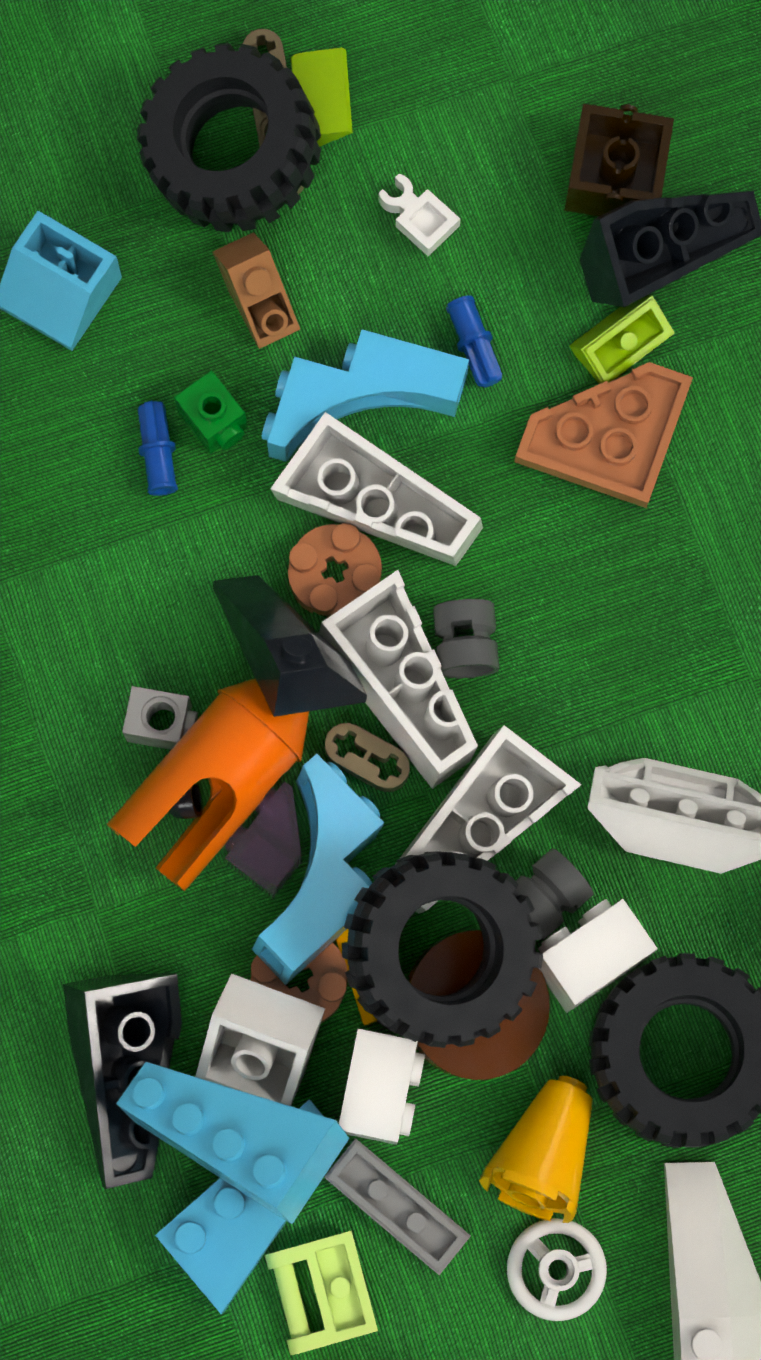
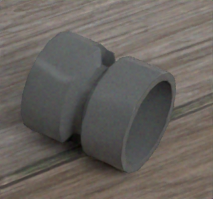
M459 599L440 603L433 607L435 636L442 639V643L436 647V655L442 665L441 671L445 678H475L499 671L497 642L490 639V635L496 631L493 602L484 599ZM474 634V636L459 637V635Z
M551 848L532 865L534 875L531 878L521 875L516 880L519 884L516 890L520 895L528 896L535 908L529 914L532 922L540 923L543 937L540 940L542 941L564 922L562 912L574 913L594 895L592 888L582 874L566 857L554 848Z

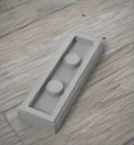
M357 1139L351 1143L324 1176L326 1180L438 1275L443 1272L471 1237V1235Z

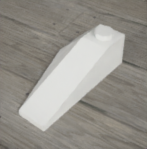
M715 1162L664 1163L674 1360H761V1281Z

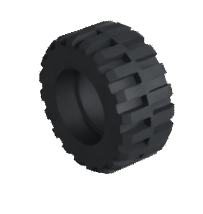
M230 43L216 44L215 51L209 53L206 52L204 47L191 52L192 59L183 64L178 59L168 67L171 74L165 80L161 77L157 78L150 88L154 93L153 99H146L143 102L140 114L146 123H140L137 127V140L143 147L139 152L142 163L150 173L149 177L171 206L181 215H187L192 223L201 227H206L211 223L216 231L230 232L233 224H238L242 231L256 229L257 220L265 218L268 223H271L280 218L277 210L285 204L292 209L301 199L297 193L298 189L301 186L309 188L315 176L310 168V164L317 165L321 154V149L317 143L321 138L319 123L314 116L315 111L296 76L289 68H284L280 60L269 52L263 53L261 56L256 47L245 44L240 45L239 51H235ZM234 107H251L266 113L268 116L266 137L259 150L248 161L238 167L224 171L205 170L194 164L193 147L196 137L204 124L214 115Z
M435 851L400 858L397 860L396 865L390 868L383 867L372 877L375 881L369 888L362 887L354 899L358 902L354 914H347L344 928L349 929L348 941L342 943V958L347 959L349 970L345 974L349 986L356 989L359 995L357 1000L364 1010L372 1014L377 1019V1022L388 1030L414 1042L418 1041L431 1047L445 1048L448 1044L458 1047L472 1045L475 1042V1038L479 1036L490 1038L501 1031L499 1024L503 1020L514 1021L523 1011L518 1005L523 995L532 997L537 983L530 981L534 967L542 969L543 953L536 952L535 940H540L543 937L540 923L532 922L529 914L535 910L528 896L519 894L516 890L519 884L509 874L500 873L495 869V864L481 858L470 857L468 854ZM439 900L453 901L469 909L475 915L481 927L484 945L482 960L473 978L462 989L445 996L429 995L415 988L405 978L401 970L398 952L402 930L411 915L422 905Z
M680 953L676 957L666 958V956L651 960L648 964L636 968L610 991V994L601 1004L595 1016L597 1019L593 1030L590 1032L589 1039L592 1057L589 1060L591 1075H595L599 1087L596 1090L602 1102H607L614 1113L612 1115L622 1125L626 1124L636 1131L635 1135L647 1141L652 1140L662 1143V1146L673 1148L708 1146L728 1140L730 1137L744 1132L754 1124V1119L761 1113V987L755 989L747 981L750 977L738 967L732 970L724 966V960L712 956L706 959L696 958L695 953ZM687 1004L703 1008L719 1020L729 1037L732 1050L729 1071L722 1083L705 1096L683 1099L666 1094L650 1081L642 1067L639 1047L643 1030L656 1013L667 1007Z

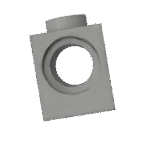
M132 686L122 733L127 742L171 750L197 721L198 712L191 711L192 704L189 696ZM160 710L171 711L175 714L174 723L165 730L153 729L150 726V719L153 714Z

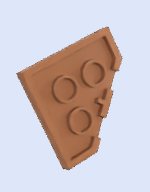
M648 362L632 369L631 373L609 383L605 381L574 395L571 400L551 409L547 407L530 415L514 462L647 508L693 377Z

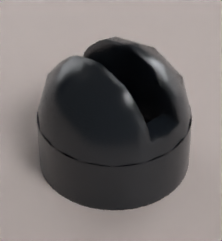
M198 782L168 811L172 816L178 819L201 817L203 802Z

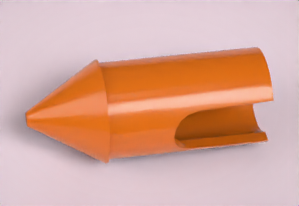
M256 678L219 689L217 691L219 694L217 698L106 824L114 833L121 835L136 847L195 783L201 779L208 778L211 787L210 798L202 810L201 817L193 820L155 868L183 891L190 886L263 801L267 792L296 761L301 762L309 711L274 717Z

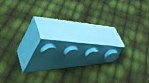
M148 1062L144 1063L116 1103L135 1123L290 1224H293L349 1140L347 1134L334 1119Z
M310 1099L299 1108L323 1116ZM219 1178L155 1236L218 1312L223 1314L287 1221Z

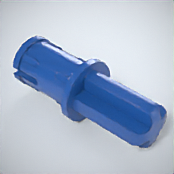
M462 296L448 303L446 310L451 317L459 338L457 343L458 351L464 352L466 358L469 359V366L476 384L484 388L493 386L502 380V373L490 344L493 336L490 331H485L475 305V299L473 296Z
M158 401L144 402V404L138 407L143 444L138 450L139 455L144 456L148 493L153 496L172 494L178 490L172 453L176 450L175 443L170 441L165 405L163 402Z

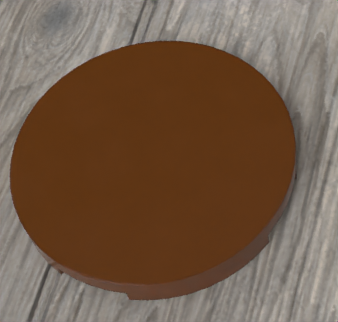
M475 930L455 933L431 945L418 958L408 976L409 982L421 992L435 996L450 995L462 989L473 978L480 966L484 948L482 931ZM533 968L530 981L537 983L532 997L523 995L518 1003L523 1011L514 1021L503 1020L499 1024L501 1028L499 1033L490 1038L479 1036L475 1038L474 1044L463 1047L448 1044L445 1048L417 1042V1050L421 1054H425V1059L431 1065L446 1074L459 1078L486 1080L514 1071L532 1056L546 1031L550 1003L543 973L539 968Z

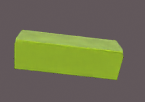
M341 47L317 50L291 56L292 73L298 79L315 111L314 116L320 126L321 138L317 141L319 147L353 133L346 49Z
M647 295L626 307H619L574 341L569 347L599 384L605 381L609 383L672 336L674 331L653 295Z

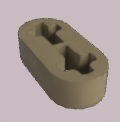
M341 723L334 726L328 732L325 739L326 755L329 761L339 769L383 792H394L402 788L407 782L410 773L409 760L406 754L399 748L351 723ZM349 735L354 736L355 747L364 752L365 755L361 758L352 752H348L344 758L338 756V745L334 741L337 738L345 740ZM371 757L382 763H387L390 758L396 759V769L401 773L400 776L397 778L390 775L386 781L379 778L380 769L369 762Z

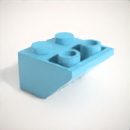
M37 211L12 247L0 282V309L73 351L122 278L117 257L42 212Z

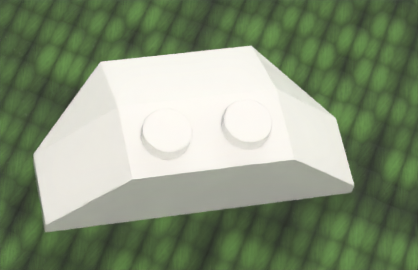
M648 758L624 761L610 767L605 765L595 767L587 808L626 852L720 874L761 860V794L739 779Z

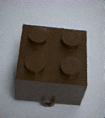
M583 103L564 211L601 216L631 200L661 198L674 118L639 113L638 108L630 104H624L619 109ZM624 111H631L633 114L626 115Z

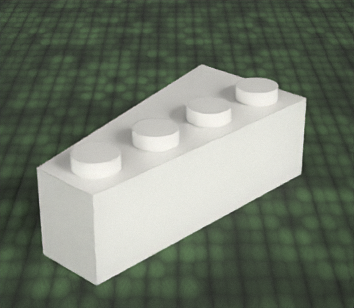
M397 570L322 621L319 633L351 663L367 694L365 703L433 789L468 764L478 745L453 690H450L441 671L442 665L435 650H432L421 627V619L415 606H412L404 590L405 584Z
M503 725L494 732L400 858L408 855H421L425 852L441 851L468 854L470 857L488 861L524 830L549 812L556 804L581 786V784ZM438 901L422 905L416 912L419 914L427 911Z

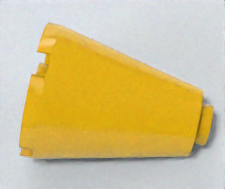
M560 1076L558 1080H548L484 1168L479 1180L481 1186L488 1191L490 1184H493L501 1190L498 1200L523 1213L551 1221L553 1213L564 1214L562 1223L571 1222L577 1212L593 1103L592 1097L586 1093L587 1086L569 1076Z

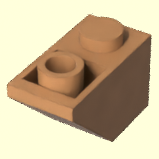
M254 232L212 251L228 292L259 349L300 330L270 250Z

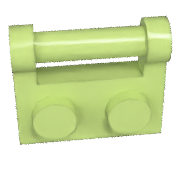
M352 1231L265 1255L268 1270H274L291 1339L286 1341L290 1355L378 1331ZM306 1259L325 1328L312 1333L309 1329L293 1263Z

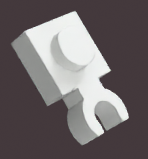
M398 174L395 177V186L403 194L400 197L393 198L382 189L379 192V203L384 210L390 213L401 214L396 219L395 227L429 256L460 226V218L428 189L418 198L413 193L411 181L406 176Z

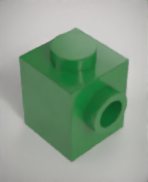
M212 370L174 397L178 414L210 454L220 447L222 450H226L234 446L242 439L245 434L244 430L248 428L244 410Z

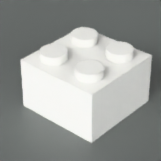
M605 899L582 915L583 918L578 921L581 926L578 930L571 934L567 927H564L541 943L542 946L538 948L540 953H543L542 969L540 970L543 973L546 984L566 1013L642 963L658 949L624 899L613 906Z
M231 974L213 1011L195 1077L292 1106L304 1077L325 1008Z
M363 1029L357 1030L339 1125L347 1135L395 1145L398 1143L399 1134L410 1135L415 1104L406 1103L409 1085L419 1087L425 1054L416 1053L418 1041L414 1042L407 1038Z

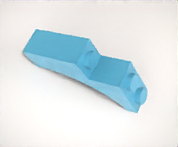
M361 330L357 344L349 343L342 370L294 357L290 372L282 370L278 380L275 396L281 398L277 413L269 412L264 424L262 439L267 440L269 457L287 462L296 449L305 441L325 412L335 419H340L368 409L409 407L455 417L468 375L469 359L366 330Z
M318 754L303 765L296 780L305 803L310 826L309 861L303 883L290 905L258 936L252 948L254 953L285 985L347 930L344 928L347 914H354L358 902L354 900L362 887L369 888L372 884L369 877L357 867L351 868L347 863L377 837L384 824L380 819L379 810L373 802L364 796L359 797L346 784L347 780L343 772L332 762L326 763Z

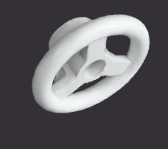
M551 1218V1221L542 1220L526 1228L513 1243L507 1260L508 1282L516 1300L531 1314L549 1321L570 1320L587 1312L599 1299L604 1289L607 1275L605 1255L594 1235L582 1225L573 1221L562 1223L563 1219ZM548 1234H564L577 1240L588 1254L574 1257L565 1250H549L539 1238ZM527 1249L539 1261L538 1274L544 1284L540 1301L529 1292L523 1280L522 1262ZM554 1260H561L566 1265V1274L559 1280L553 1279L548 1271L549 1265ZM592 1270L590 1283L582 1296L569 1304L555 1306L559 1291L571 1288L577 1282L579 1272Z

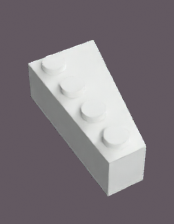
M326 412L271 487V491L279 501L341 524H351L360 531L457 566L483 529L481 518Z

